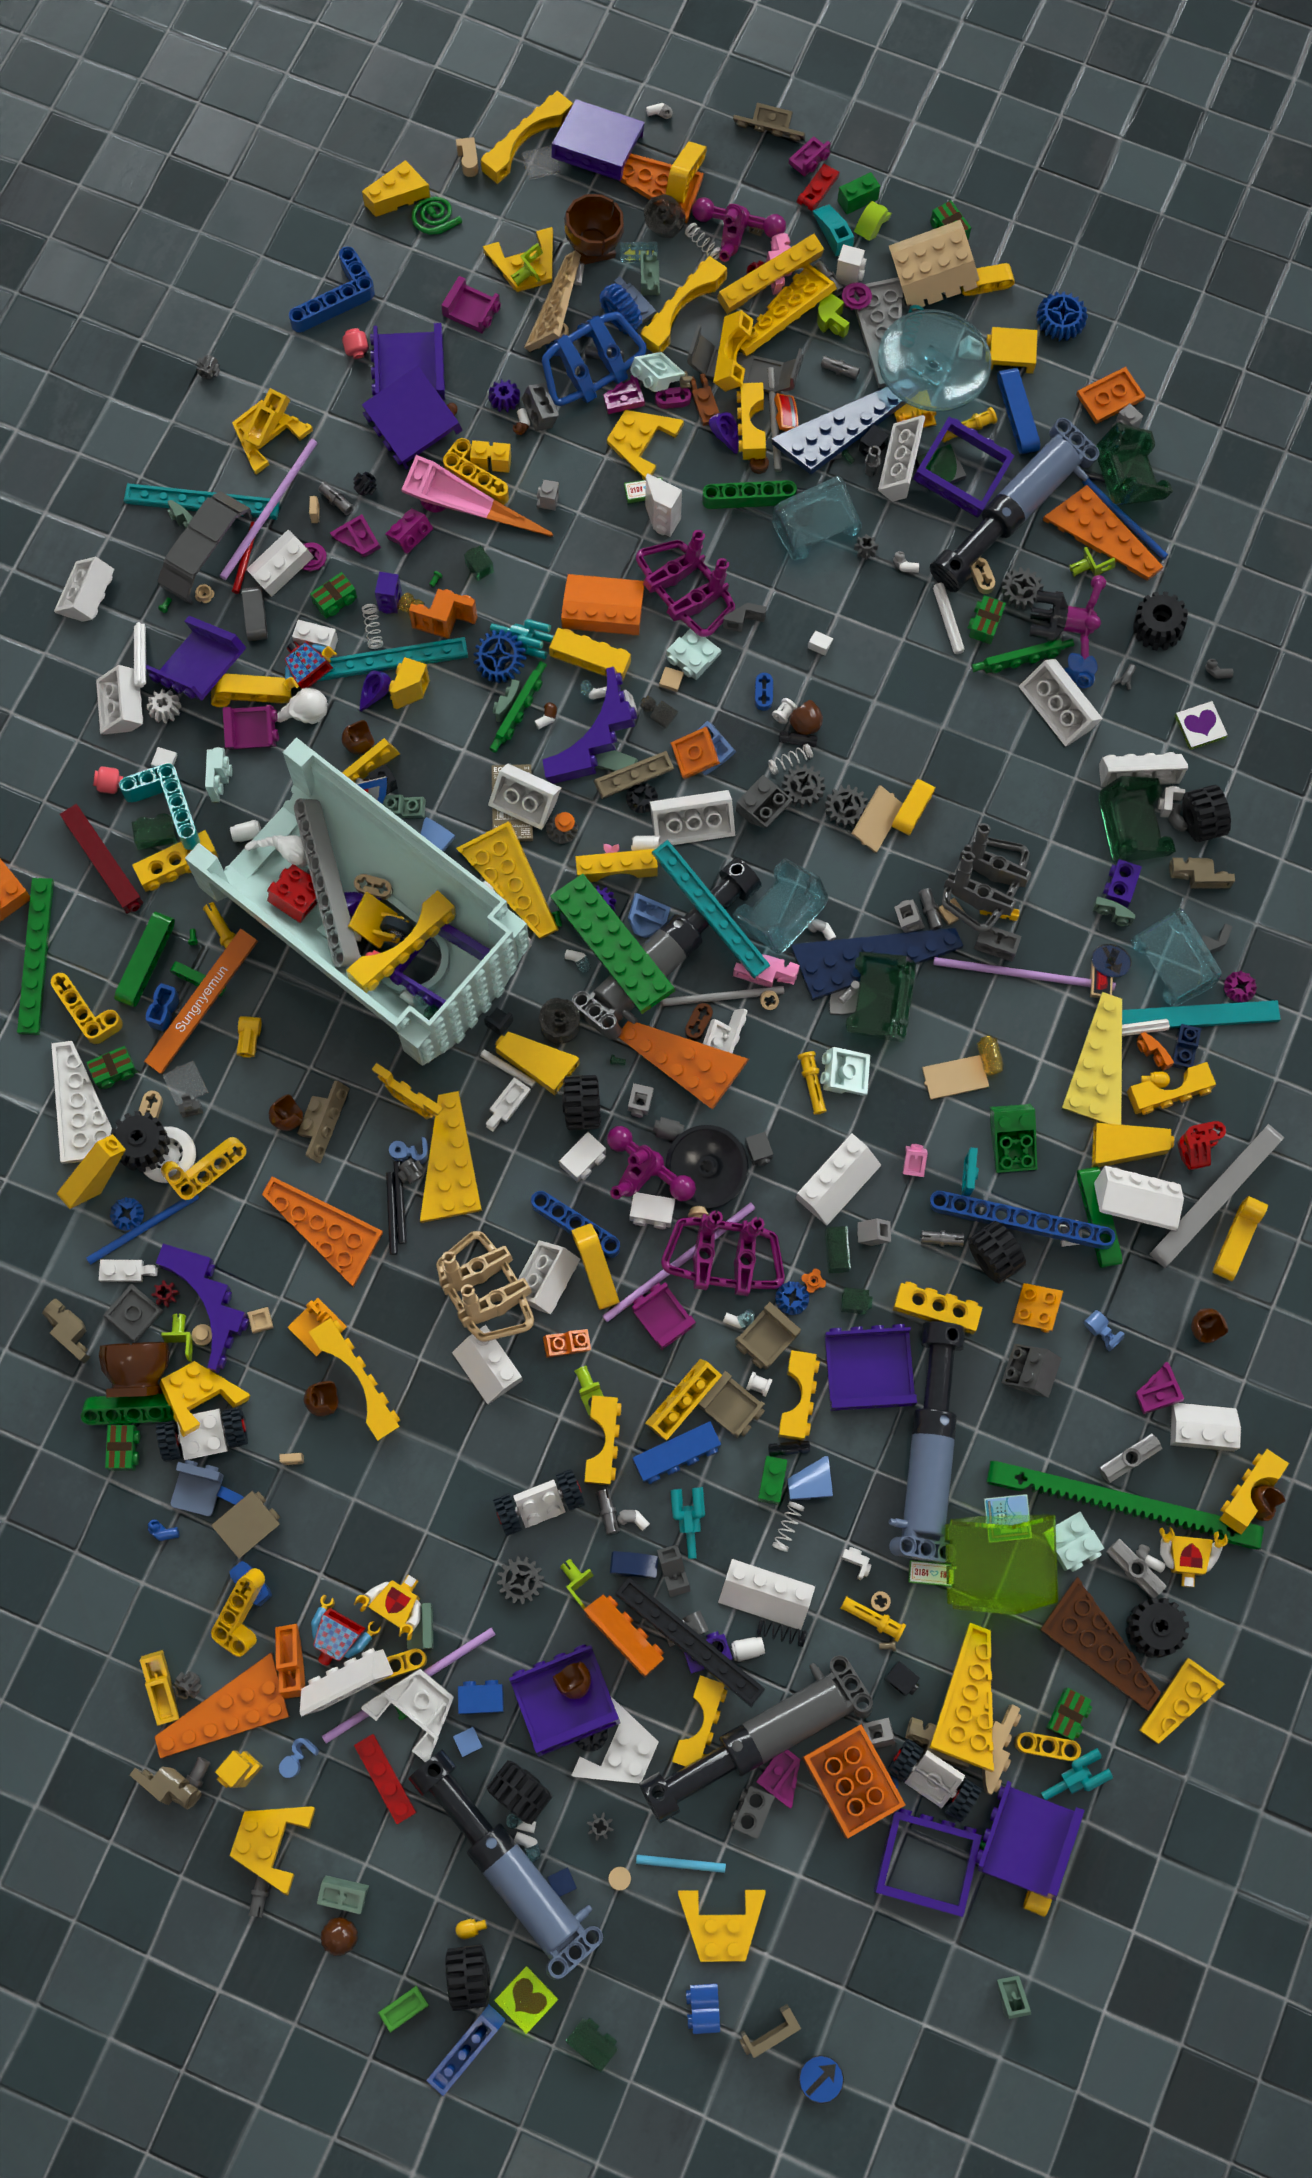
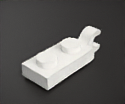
M514 1077L490 1108V1112L493 1115L487 1121L486 1128L493 1132L501 1120L507 1123L531 1092V1089Z
M100 1260V1282H142L143 1276H158V1268L155 1265L144 1266L143 1260Z

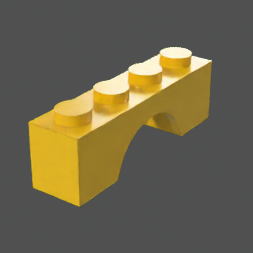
M742 310L724 316L713 383L725 392L743 386L745 368L737 363L736 358L741 345L751 336L753 319Z
M743 383V386H740V391H737V403H741V407H737V418L741 419V424H738V436H742V440H739V452L743 453V460H750L752 458L763 459L766 458L765 431L757 429L750 421L756 413L764 410L763 383Z
M655 849L575 856L577 877L584 874L590 882H598L606 876L615 874H630L637 878L657 876V860L651 854Z
M1205 1062L1188 1068L1184 1073L1182 1086L1177 1089H1160L1149 1080L1130 1086L1127 1094L1135 1114L1142 1112L1143 1115L1153 1112L1154 1108L1160 1106L1162 1109L1168 1108L1173 1105V1102L1180 1100L1183 1103L1191 1100L1192 1096L1197 1094L1200 1096L1208 1095L1212 1092L1211 1090L1215 1087L1216 1082L1208 1063Z
M791 1350L787 1375L791 1376L798 1383L801 1390V1400L793 1410L782 1413L778 1437L804 1441L805 1436L810 1434L811 1423H807L808 1415H812L814 1402H810L811 1394H815L817 1381H813L814 1373H818L820 1361L816 1360L817 1354Z
M592 1395L590 1419L602 1428L605 1435V1445L597 1456L586 1460L584 1483L610 1485L611 1480L615 1481L616 1468L612 1467V1460L617 1459L618 1446H614V1437H619L620 1425H616V1416L621 1415V1403H617L618 1398Z
M1266 1449L1263 1455L1258 1453L1252 1462L1255 1466L1253 1470L1248 1469L1241 1478L1245 1481L1243 1485L1237 1484L1231 1493L1234 1497L1231 1502L1227 1500L1220 1509L1223 1514L1219 1520L1241 1535L1258 1512L1251 1499V1489L1261 1485L1274 1487L1289 1465L1288 1462Z
M700 1675L693 1698L700 1704L703 1710V1724L696 1735L689 1739L678 1741L672 1762L686 1767L706 1755L703 1753L705 1745L710 1746L714 1734L710 1732L712 1724H717L721 1711L717 1710L719 1702L724 1703L728 1691L724 1689L725 1685L721 1682Z
M233 1750L215 1773L219 1776L217 1780L226 1788L246 1787L263 1765L247 1751H243L240 1754L238 1751Z

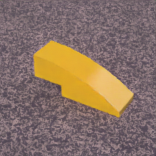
M269 388L263 403H259L243 439L261 447L280 421L290 399L286 395Z
M163 1650L141 1656L140 1664L146 1680L145 1686L157 1726L178 1720L179 1714Z

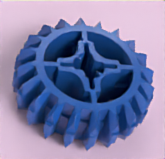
M616 283L608 285L601 291L599 296L604 313H621L636 331L642 324V316L638 305L630 293ZM617 320L611 321L620 332L628 334Z
M1056 291L1054 296L1049 294L1038 306L1036 314L1037 325H1040V331H1045V336L1050 334L1052 339L1057 337L1059 342L1062 338H1065L1066 341L1070 337L1074 339L1085 328L1088 318L1086 314L1087 307H1083L1084 301H1079L1078 296L1072 297V292L1066 295L1065 291L1062 294Z
M500 629L499 634L496 630H492V636L485 633L486 640L480 638L479 641L482 645L475 646L479 652L473 653L475 657L479 658L474 661V664L479 665L477 671L482 672V677H488L490 682L495 679L496 683H500L502 679L503 682L507 683L508 676L514 680L515 676L513 673L520 675L519 666L521 668L525 667L521 663V660H526V657L521 655L526 652L525 648H520L523 645L522 641H517L518 636H512L510 631L505 634L503 629ZM505 641L511 644L514 654L506 652ZM496 643L494 650L488 651L489 648ZM501 653L505 655L503 657H500L499 659L496 658L497 656L501 655ZM486 659L494 661L495 671L490 670ZM512 661L511 665L504 670L505 664Z

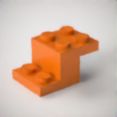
M448 589L437 590L430 609L425 605H415L412 603L409 608L412 628L447 639L450 638L456 619L475 624L477 620L475 600L468 595L454 594V592Z

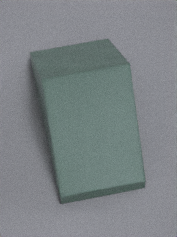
M1019 1975L998 1979L997 1984L1004 2016L1012 2019L1031 2015Z

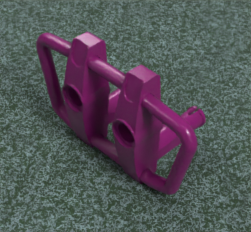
M695 530L688 545L680 540H673L640 549L636 554V562L646 576L643 585L650 593L656 592L668 606L667 613L673 621L682 620L698 636L708 637L720 627L724 616L735 610V603L728 592L729 584H724L729 562L726 563V559L720 558L717 560L715 570L710 571L704 563L705 556L700 555L705 534H702L703 531ZM674 548H679L686 553L677 559L668 561L653 573L643 558L647 555ZM699 568L709 580V583L691 590L690 593L674 602L664 589L675 586L679 581ZM721 596L727 605V608L707 629H702L689 617L699 614Z
M712 1211L709 1216L703 1214L701 1218H682L676 1222L662 1256L661 1264L667 1273L693 1280L694 1289L707 1290L709 1285L735 1288V1295L748 1296L750 1289H777L784 1283L785 1274L778 1236L774 1232L763 1228L765 1224L762 1218L759 1217L757 1220V1217H755L751 1222L744 1220L740 1224L722 1221V1213ZM696 1225L699 1226L693 1254V1272L670 1265L671 1256L683 1227ZM717 1229L740 1232L736 1257L734 1259V1280L710 1276L715 1256L714 1241ZM758 1235L770 1239L777 1277L774 1281L752 1280L754 1264L756 1262L755 1250ZM699 1252H706L708 1259L701 1258ZM740 1258L748 1259L749 1265H744Z

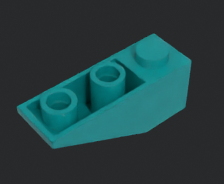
M830 204L812 210L835 256L840 255L843 244L853 247L854 235L851 229Z

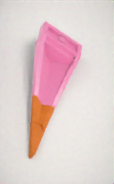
M416 455L402 487L403 493L418 498L420 501L543 535L553 536L549 530L504 506L437 463Z

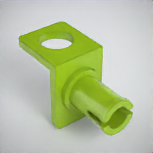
M538 243L520 256L524 266L511 275L518 286L529 276H534L538 282L541 281L536 271L530 265L531 262L543 254ZM533 251H536L533 256L529 257Z
M1085 547V559L1069 565L1074 577L1086 570H1091L1094 576L1115 568L1116 560L1112 558L1096 566L1088 548Z
M173 1314L172 1332H162L161 1337L164 1342L168 1343L186 1342L185 1356L188 1362H192L193 1339L190 1332H185L186 1315L179 1314V1317H177L178 1314Z
M583 1366L574 1372L582 1387L579 1390L580 1397L590 1416L591 1407L588 1404L589 1399L592 1395L603 1396L599 1382L594 1383L587 1366Z
M569 1559L566 1563L570 1570L564 1563L560 1569L563 1570L571 1581L566 1588L584 1610L586 1607L574 1591L594 1575L590 1569L581 1573L572 1560Z

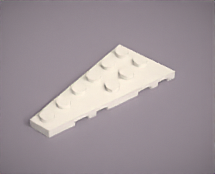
M73 1041L51 1043L60 1162L62 1164L81 1162L97 1141L111 1135L112 1127Z

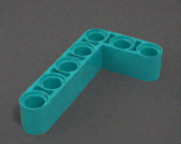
M162 764L122 778L119 787L125 800L128 802H137L164 792L183 847L187 850H193L200 843L180 779L172 764Z

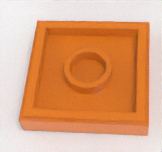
M707 727L671 742L683 779H687L720 764Z

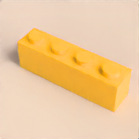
M558 628L549 647L551 657L606 677V668L614 667L617 673H621L624 680L631 663V654L625 649L610 647L605 642L599 643L586 635L574 634L569 629Z

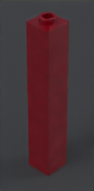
M77 803L60 813L62 820L125 913L137 911L144 904L141 897Z

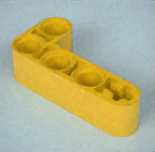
M690 141L686 144L670 169L665 198L680 203L685 202L689 183L705 159L707 146Z
M465 438L457 439L443 458L444 469L505 505L509 500L508 485L501 479L470 462V441Z
M224 674L211 689V704L215 707H226L230 704L231 700L288 703L290 702L291 692H288L283 684L285 678Z
M57 973L52 976L51 985L90 1043L99 1044L121 1030L123 1022L116 1011L106 1010L95 1017L66 974ZM62 982L67 988L65 991L60 986ZM77 997L76 1002L68 1003L71 998ZM81 1014H88L85 1019L79 1020ZM116 1018L114 1024H107L109 1019ZM98 1029L96 1035L90 1036L92 1030Z
M230 1137L184 1172L176 1162L167 1161L162 1165L161 1173L182 1199L190 1200L243 1159L246 1155V1147L237 1138ZM218 1158H222L219 1165H214ZM177 1169L175 1175L168 1176L171 1170ZM205 1171V1176L198 1179V1174ZM189 1184L188 1189L182 1192L181 1188L184 1185Z
M1250 1196L1242 1201L1212 1273L1229 1281L1234 1280L1257 1224L1263 1219L1267 1211L1268 1204Z
M589 1223L571 1230L599 1310L620 1303L593 1225Z
M256 1568L250 1569L237 1581L211 1630L213 1640L238 1657L247 1653L257 1641L255 1634L242 1624L265 1582L263 1572Z

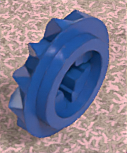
M125 1197L117 1200L111 1207V1221L120 1230H132L139 1226L143 1220V1207L134 1198ZM122 1208L128 1211L130 1209L132 1210L129 1213L132 1220L125 1216L121 1217L123 1215Z
M789 1281L781 1285L776 1292V1304L786 1314H799L808 1306L809 1294L806 1287L799 1282ZM796 1290L795 1293L798 1301L794 1300L791 1306H789V1298L785 1295H791Z

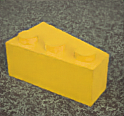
M405 160L362 191L364 205L377 217L398 210L397 207L405 204L410 206L414 204V201L430 198L429 184Z

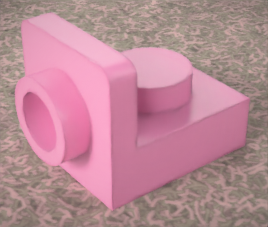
M911 1144V1147L906 1146L903 1174L924 1177L928 1154L927 1150L923 1148L924 1146L919 1144Z

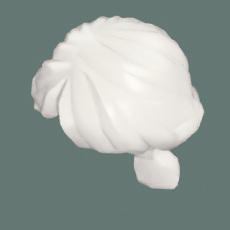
M303 688L290 698V702L277 714V722L281 723L289 718L310 724L320 722L327 713V699L316 689Z
M274 835L262 840L250 841L245 845V850L248 851L259 847L272 846L289 863L297 865L299 868L305 867L308 864L300 836Z

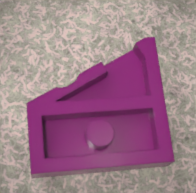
M633 375L630 376V380L626 383H619L613 390H609L603 395L608 414L645 406L638 379Z
M362 514L330 532L334 539L363 557L381 548Z
M1166 1362L1135 1395L1143 1414L1184 1401L1183 1394L1169 1362Z
M786 1750L771 1760L756 1781L789 1809L793 1806L800 1759L789 1750Z

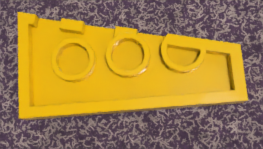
M1186 1658L1139 1731L1156 1744H1159L1225 1684L1190 1658Z

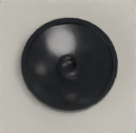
M699 1125L687 1129L674 1140L668 1150L665 1167L676 1176L686 1175L695 1182L696 1191L694 1196L684 1202L692 1206L714 1208L730 1202L740 1193L747 1180L749 1164L744 1146L733 1133L719 1126Z

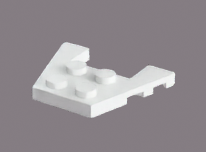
M419 1668L363 1704L361 1709L377 1721L391 1703L426 1731L413 1747L412 1752L424 1762H427L431 1758L454 1696Z
M611 1697L621 1723L617 1728L603 1763L599 1766L579 1757L572 1776L640 1783L643 1780L658 1741Z

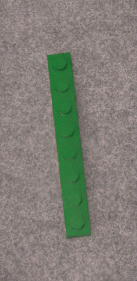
M32 878L17 1028L18 1034L40 1035L54 886L52 878Z

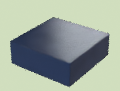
M568 1867L547 1877L551 1887L559 1897L577 1889Z

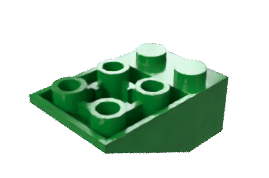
M1031 1104L990 1107V1128L996 1173L1037 1170L1035 1108Z

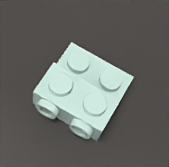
M662 352L634 357L630 369L634 377L642 380L644 386L654 392L668 389L671 382L680 381V377L686 374Z
M689 629L682 638L679 637L667 649L666 657L672 665L680 667L687 677L697 680L721 654V649L706 637L698 636Z
M215 747L207 749L205 788L211 802H220V795H223V784H228L229 777H232V765H229V757L225 756V749Z
M837 1047L827 1050L822 1056V1064H825V1072L822 1073L820 1078L821 1084H824L823 1090L841 1094L848 1092L862 1096L866 1095L868 1092L870 1055Z
M1081 1512L1074 1514L1042 1533L1064 1571L1071 1569L1074 1572L1083 1566L1082 1561L1087 1558L1093 1561L1102 1555L1100 1551L1104 1549L1094 1530L1090 1529Z

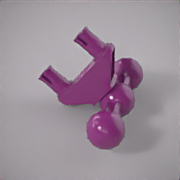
M706 197L697 199L692 206V214L700 222H707L712 218L723 220L722 250L719 253V258L723 262H727L731 256L737 253L744 229L747 226L763 229L764 233L770 238L786 231V221L778 214H771L767 218L750 215L747 208L733 203L729 204L726 209L715 207L714 203Z
M616 1126L608 1132L607 1142L609 1147L616 1152L626 1151L630 1154L628 1158L629 1165L619 1184L612 1187L610 1191L612 1198L619 1199L622 1196L629 1197L636 1194L651 1176L656 1175L670 1186V1193L676 1200L687 1201L694 1196L696 1186L691 1177L686 1175L676 1176L664 1166L663 1157L658 1152L653 1151L647 1145L639 1147L635 1144L632 1133L628 1128Z

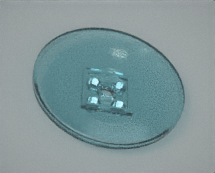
M926 309L911 312L900 317L886 330L878 350V366L885 384L900 400L918 409L943 412L967 405L982 392L990 376L991 354L986 340L969 321L951 312ZM933 362L936 363L938 367L931 368L928 364Z

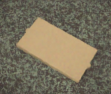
M881 785L878 786L851 834L860 840L862 845H866L874 853H877L903 803L895 798L893 793H889Z
M981 1055L922 1067L925 1078L924 1085L927 1086L930 1100L989 1088L986 1076L987 1069H984Z

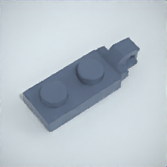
M620 276L614 280V283L621 285L630 293L638 305V309L641 311L642 324L656 314L653 306L631 283L626 284Z

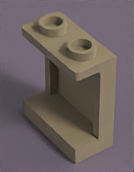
M769 1302L757 1318L736 1338V1348L744 1355L748 1353L753 1358L751 1361L759 1369L763 1367L767 1370L800 1334L801 1329Z
M726 1371L698 1403L700 1409L737 1439L740 1435L744 1437L752 1428L749 1425L752 1420H758L765 1412L762 1409L765 1403L760 1402L734 1381L732 1376Z
M252 1490L211 1525L238 1558H241L280 1525L278 1519L281 1517L273 1508L269 1510L264 1505L266 1499L259 1491L254 1493Z
M787 2004L779 2008L786 2021L755 2041L751 2042L745 2031L741 2032L742 2039L739 2041L746 2055L751 2053L753 2058L801 2030Z

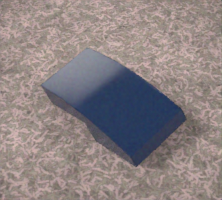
M1185 1024L1180 1025L1172 1059L1174 1064L1171 1067L1184 1070L1193 1067L1201 1028Z
M613 1551L611 1554L610 1574L655 1579L658 1556Z

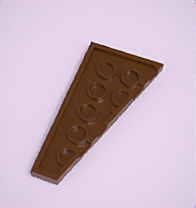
M1076 1577L1039 1630L1143 1709L1149 1711L1161 1692L1146 1671L1140 1666L1134 1654L1125 1645L1124 1640L1104 1612L1095 1603L1094 1598L1085 1589L1079 1577Z

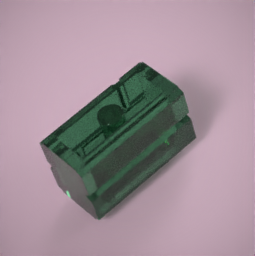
M162 813L158 814L156 818L140 817L137 821L131 822L134 842L138 850L178 843L172 815Z
M847 1226L827 1227L825 1230L828 1273L849 1272L851 1265Z
M590 2017L587 2020L582 2018L565 2042L601 2072L617 2052L618 2047L615 2045L617 2040L609 2033L603 2035L597 2029L600 2026Z

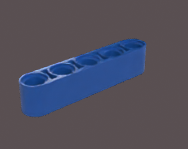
M1018 368L998 371V385L1019 453L1026 454L1039 451L1040 439Z
M537 1191L532 1195L531 1203L535 1212L571 1235V1230L574 1229L570 1226L572 1221H580L581 1226L591 1223L599 1234L598 1238L604 1256L614 1258L619 1254L620 1242L614 1235L544 1191ZM543 1198L547 1202L544 1206H537L535 1204L536 1200ZM556 1209H561L564 1214L562 1217H554L553 1212ZM607 1243H614L616 1249L608 1251L605 1249V1245Z

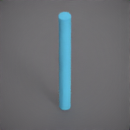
M637 1855L636 1864L725 1873L726 1868L724 1863Z

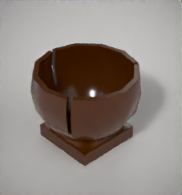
M586 194L573 200L564 217L565 234L574 250L581 254L580 264L586 265L615 258V248L624 233L623 212L618 204L602 194Z
M168 1342L100 1345L99 1360L101 1370L112 1384L111 1388L106 1389V1397H135L163 1394L158 1381L168 1368L170 1355Z

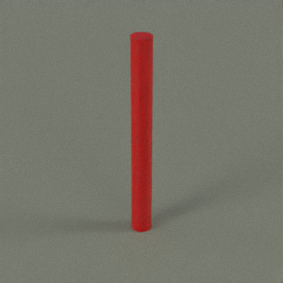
M251 522L249 531H250V529L252 528V526L254 525L255 522ZM255 538L241 557L232 592L235 594L240 593Z

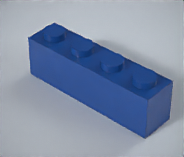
M707 1422L634 1456L632 1460L642 1482L648 1481L649 1484L660 1480V1475L668 1473V1475L678 1472L680 1470L679 1466L686 1463L688 1466L699 1462V1457L705 1454L707 1457L718 1453L721 1443L711 1422Z

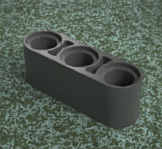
M262 586L242 588L248 641L268 639Z

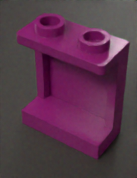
M458 276L441 305L442 314L444 317L483 334L484 330L490 327L493 315L500 310L499 294L495 293L493 297L467 286L466 279Z
M271 705L235 709L224 707L225 748L232 750L276 747V741H279V733L275 729V722L278 720L277 710H274V707Z
M666 1282L662 1285L658 1283L649 1290L650 1294L646 1297L641 1295L633 1301L634 1305L632 1306V1312L661 1350L696 1326L695 1320L687 1314L669 1290Z

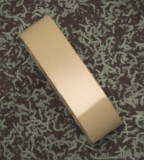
M980 557L970 569L978 591L982 594H989L994 589L995 578L988 562ZM976 565H979V567H983L982 573L980 572L979 568H976ZM984 579L987 584L990 583L989 587L982 585Z
M360 874L354 880V886L358 893L365 894V892H368L382 900L388 899L392 895V886L385 879ZM366 880L367 884L371 885V887L364 886L361 888L359 883H363ZM385 885L387 891H383L382 894H380L379 889L375 888H382Z
M148 1091L144 1094L139 1108L143 1116L145 1112H150L153 1118L156 1117L158 1119L163 1105L161 1095L156 1091ZM153 1096H155L157 1103L153 1102L150 1108L151 1104L148 1099H153Z

